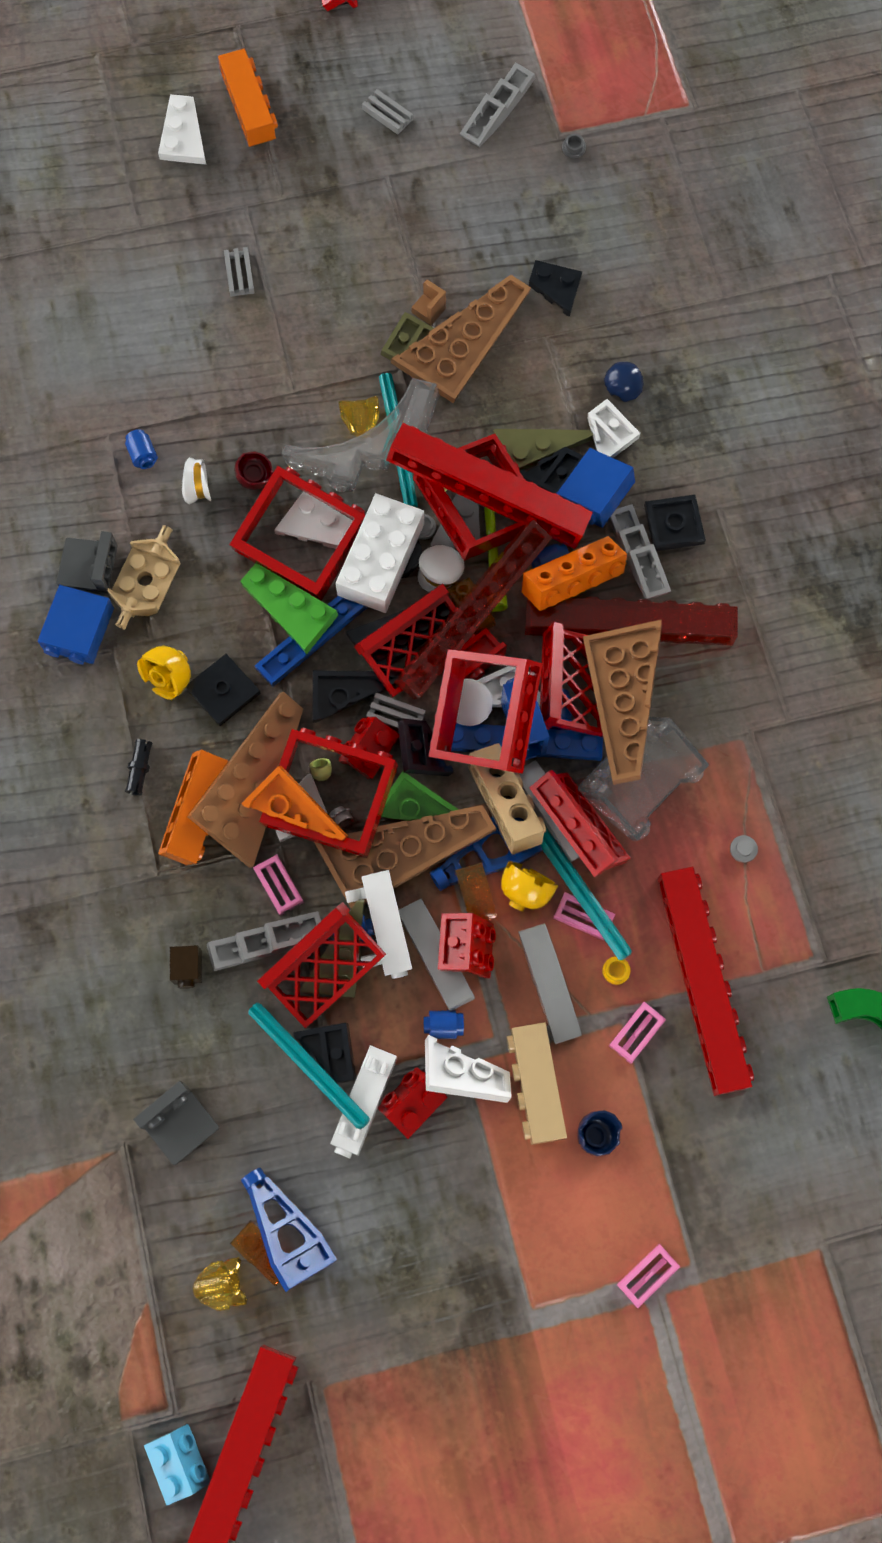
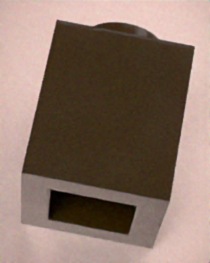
M198 945L170 947V981L174 985L178 984V988H194L195 983H202V949Z

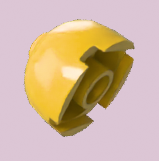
M163 645L152 648L143 654L137 662L138 671L145 683L150 681L155 686L152 691L165 699L172 700L180 695L187 687L191 678L187 656L182 651Z
M508 861L501 877V888L504 895L510 899L509 905L522 912L525 907L538 909L546 905L553 897L558 885H555L553 880L531 868L530 870L526 868L521 870L523 864Z

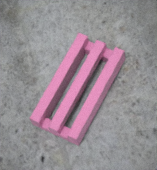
M277 854L253 867L280 916L285 914L284 912L294 909L298 904L304 903ZM276 863L296 899L290 901L271 864ZM262 869H267L285 901V905L281 906L261 872Z
M564 892L553 918L604 941V938L597 929L561 914L564 911L593 924L587 914L565 905L566 901L582 907L575 896ZM604 909L608 917L613 921L615 914Z
M643 1002L610 1043L609 1047L632 1064L666 1019L647 1003ZM644 1010L647 1011L649 1014L623 1047L619 1046L618 1043ZM654 1017L658 1021L630 1055L627 1050Z
M658 1244L617 1286L631 1300L635 1307L639 1308L680 1266ZM660 1253L663 1257L628 1289L626 1285ZM668 1262L671 1266L639 1298H636L634 1294Z

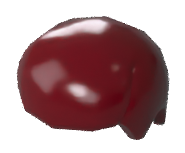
M256 451L242 453L234 467L236 480L242 487L249 490L264 488L273 474L271 462L264 454Z

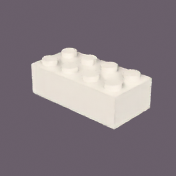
M375 493L335 583L337 596L386 613L423 529L424 510Z

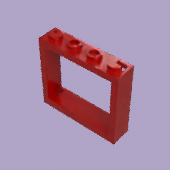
M495 433L459 447L479 459L487 456L492 465L505 471H510L515 476L524 479L518 464L511 459L505 444L501 443ZM416 474L413 476V480L464 561L535 531L517 522L476 540L444 488Z
M277 466L229 545L238 554L254 563L260 564L322 601L345 563L365 518V510L355 504H352L350 507L343 503L344 499L332 491L327 494L321 490L322 487L311 479L307 482L299 478L300 474L292 468L287 467L285 470ZM284 481L353 519V522L316 582L246 543Z
M448 649L438 707L435 714L433 735L430 742L429 757L523 774L543 663L523 658ZM467 661L516 667L499 761L451 752Z
M301 728L300 731L291 729L279 766H282L288 773L299 742L384 767L360 841L348 837L343 841L330 838L317 831L286 822L281 818L269 816L262 812L259 822L263 826L368 858L398 768L396 760L393 759V755L386 752L378 751L377 754L367 752V748L360 744L352 743L351 746L341 744L342 740L333 736L326 735L325 739L315 736L316 732L310 729Z

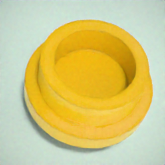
M617 957L609 958L602 968L605 980L613 985H620L626 982L631 972L628 962L625 959L620 961Z

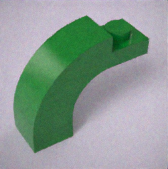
M855 988L839 991L827 996L836 1024L853 1019H865L873 1022L882 1030L881 992Z

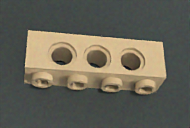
M497 743L471 752L469 756L499 761L501 746ZM468 764V768L511 854L513 855L541 845L544 832H546V826L543 819L537 817L531 796L525 794L520 775L510 771ZM498 774L501 775V777H495L493 775ZM503 796H510L512 799H506ZM514 818H522L524 821H516Z

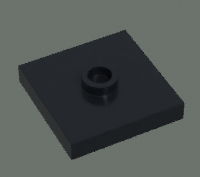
M695 494L645 501L644 507L649 531L656 551L705 544L706 539Z
M224 654L188 683L186 687L219 726L223 725L261 694L260 690L227 654Z

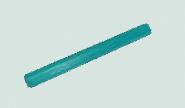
M383 373L379 376L391 442L393 443L402 425L393 376L391 373ZM396 465L403 502L417 508L418 501L412 472Z
M546 828L543 842L540 845L544 853L615 956L620 961L631 955V948Z
M255 1003L249 1009V1015L356 1128L360 1130L364 1128L370 1121L367 1114L262 1004Z

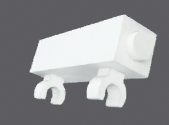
M384 870L362 876L364 887L345 891L347 903L367 898L377 944L386 953L374 966L382 964L385 976L391 975L392 979L407 976V970L412 969V964L389 870ZM374 953L361 956V961H371L377 955Z
M370 1045L349 1096L367 1114L370 1121L360 1130L342 1113L330 1143L336 1147L335 1153L349 1159L352 1154L359 1156L397 1061L396 1055Z

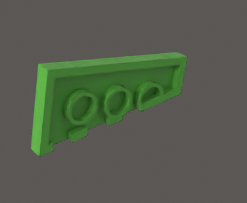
M255 563L240 581L243 588L261 607H264L276 623L280 624L289 637L296 641L306 655L339 616L334 608L258 563Z

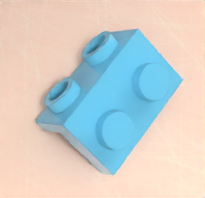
M188 1424L144 1445L166 1505L189 1497L209 1485L211 1480L207 1468L204 1465Z

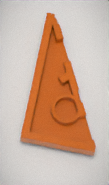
M278 766L241 803L247 808L267 813L269 816L281 818L286 822L317 831L330 838L343 841L348 836L282 766Z

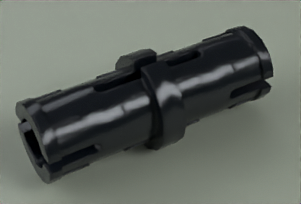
M144 739L135 740L132 761L128 763L127 767L130 771L125 792L130 794L132 791L131 795H142L145 775L150 769L148 760L153 743L147 741V744H145L146 740Z

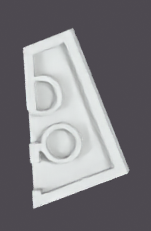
M170 94L158 151L160 160L206 165L194 97Z
M303 491L275 528V534L281 536L286 534L297 537L298 540L306 542L310 540L336 549L353 520Z
M430 1035L427 1036L425 1039L426 1091L508 1103L511 1099L509 1071L480 1058L474 1060L461 1054V1049L454 1046L448 1048L437 1043V1038Z

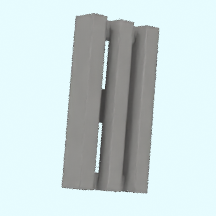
M378 89L374 91V96L370 95L368 97V102L364 101L362 103L363 111L397 135L413 120L411 112ZM373 105L376 106V107H377L378 109H380L381 111H383L384 114L381 113L380 111H378L376 108H374ZM390 118H393L395 121H397L398 123H400V125H398L397 123H395V122H394L393 120H391Z
M243 247V251H239L238 248L233 249L234 252L224 250L230 297L255 294L248 247ZM240 258L245 259L249 288H244ZM230 259H235L239 286L237 290L234 289Z
M375 693L374 701L371 703L370 710L366 717H377L390 728L399 730L398 722L377 715L375 712L379 711L398 719L423 720L425 710ZM379 703L416 715L418 718L379 705Z

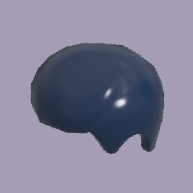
M617 362L606 371L604 383L611 396L616 395L623 402L636 399L642 393L644 386L643 376L637 365L631 362Z
M608 1111L590 1112L579 1123L578 1142L586 1153L597 1157L609 1155L620 1144L622 1124L615 1114Z

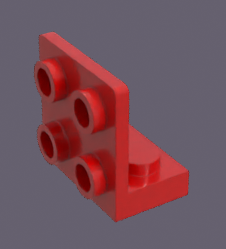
M442 913L438 970L468 971L482 978H490L491 971L494 969V957L492 955V946L496 940L494 924L474 913Z

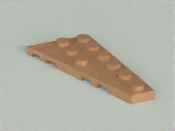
M509 275L488 290L487 294L478 300L475 299L467 308L461 312L458 311L438 325L419 342H414L406 351L393 357L391 364L454 404L530 293L531 287L514 276Z
M662 619L583 636L613 785L641 779Z
M285 692L277 696L187 816L249 868L254 867L266 827L259 822L262 815L261 811L247 808L241 803L279 766L291 729L297 730L303 708Z
M483 805L450 811V813L430 815L421 819L378 826L368 858L314 843L346 899L345 891L364 887L362 882V876L389 870L394 889L496 831V827ZM363 831L346 834L348 838L360 841ZM367 898L362 899L364 900V905L368 904ZM356 901L348 903L350 908L354 906Z

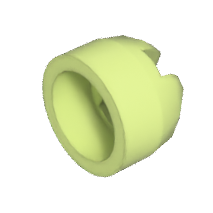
M320 758L313 760L309 764L314 779L325 781L331 776L332 766L329 759Z

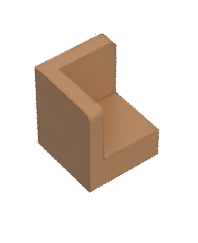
M426 280L423 283V295L412 306V313L429 325H432L446 309V291Z

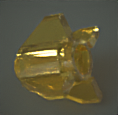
M378 396L352 402L339 401L341 419L349 429L350 435H356V439L370 438L371 433L375 432V426L380 414Z
M236 1257L225 1262H212L197 1276L193 1284V1293L196 1299L201 1304L217 1311L230 1309V1305H246L248 1299L240 1290V1281L237 1274L239 1273L241 1259Z

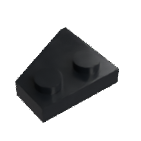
M564 447L556 451L551 457H545L538 461V466L527 472L523 469L520 473L526 481L533 482L539 487L557 494L583 458V455Z

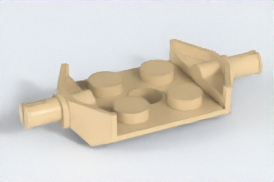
M163 525L158 537L155 539L130 542L132 549L112 590L109 588L107 590L111 598L121 608V614L115 623L117 627L125 630L131 617L150 616L158 613L181 564L179 558L167 544L169 536L173 531L170 527ZM143 576H151L153 578L152 582L147 586L139 584Z

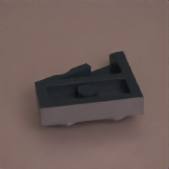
M535 260L529 279V287L537 293H541L551 304L555 302L563 309V313L566 316H570L581 281L582 271Z
M403 718L398 722L404 773L450 776L454 773L452 766H446L443 759L429 757L432 730L427 721Z
M348 1023L293 1032L295 1039L299 1041L305 1051L337 1084L356 1080Z

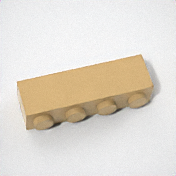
M546 1022L512 1028L511 1036H507L509 1053H514L516 1064H512L514 1081H520L521 1093H517L519 1110H525L527 1121L522 1122L525 1140L530 1139L531 1145L566 1139L567 1134Z

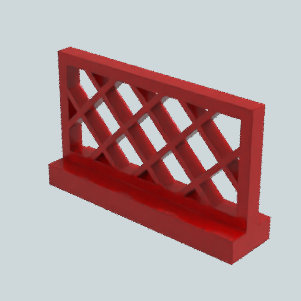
M444 584L430 591L354 646L359 655H363L391 697H395L443 662L447 657L449 644L455 645L450 650H457L475 636L448 597L447 593L449 592ZM443 602L450 611L448 621L435 618L436 608ZM431 612V617L425 616L426 614ZM419 619L430 621L428 635L414 633L416 622ZM434 622L447 625L446 639L432 636ZM411 626L410 632L404 631ZM452 626L461 627L467 637L460 642L450 640ZM398 634L409 636L407 650L394 648L395 637ZM414 637L427 639L425 654L412 651ZM390 641L389 647L383 646ZM431 641L445 643L444 652L440 657L430 655ZM378 649L388 651L387 664H377L371 654ZM393 652L406 654L404 669L391 667ZM411 655L424 658L423 669L419 672L409 670ZM429 659H433L434 661L428 665ZM390 670L404 673L402 684L395 689L389 682ZM408 674H413V676L407 680Z
M553 622L543 633L542 642L543 666L541 671L540 710L546 728L549 730L552 726L602 737L598 709H596L597 703L593 705L584 694L589 689H592L594 692L592 679L585 671L589 664L582 667L573 656L580 651L587 659L583 636L588 635L565 630L562 623ZM564 638L572 640L577 649L570 652L564 645ZM566 660L576 670L571 676L563 668V662ZM578 674L588 684V687L583 690L573 680ZM566 683L576 694L571 699H568L562 691V686ZM577 698L588 709L583 714H580L572 704ZM564 707H567L575 717L573 721L561 719V710ZM591 713L597 720V727L590 726L584 719V716Z
M553 770L548 771L529 787L594 877L599 876L607 869L624 864L631 859L567 772L556 774Z
M343 902L332 910L257 981L264 990L268 987L305 1029L386 955L379 945L348 913L350 909ZM345 922L354 930V941L339 940V930ZM332 934H334V939H328ZM322 944H334V959L320 958V946ZM339 945L354 946V960L339 959ZM359 946L369 947L377 956L371 961H359ZM315 951V958L309 957ZM302 962L314 963V977L300 976V964ZM320 963L334 964V978L319 977ZM339 964L353 965V978L351 980L339 979ZM358 966H365L358 972ZM295 970V976L289 975ZM283 980L295 981V995L285 994L278 985ZM300 981L314 982V996H300ZM319 983L334 984L333 996L331 998L319 997ZM339 984H345V985L339 990ZM300 1001L314 1002V1014L308 1019L300 1011ZM319 1002H323L324 1004L319 1008Z

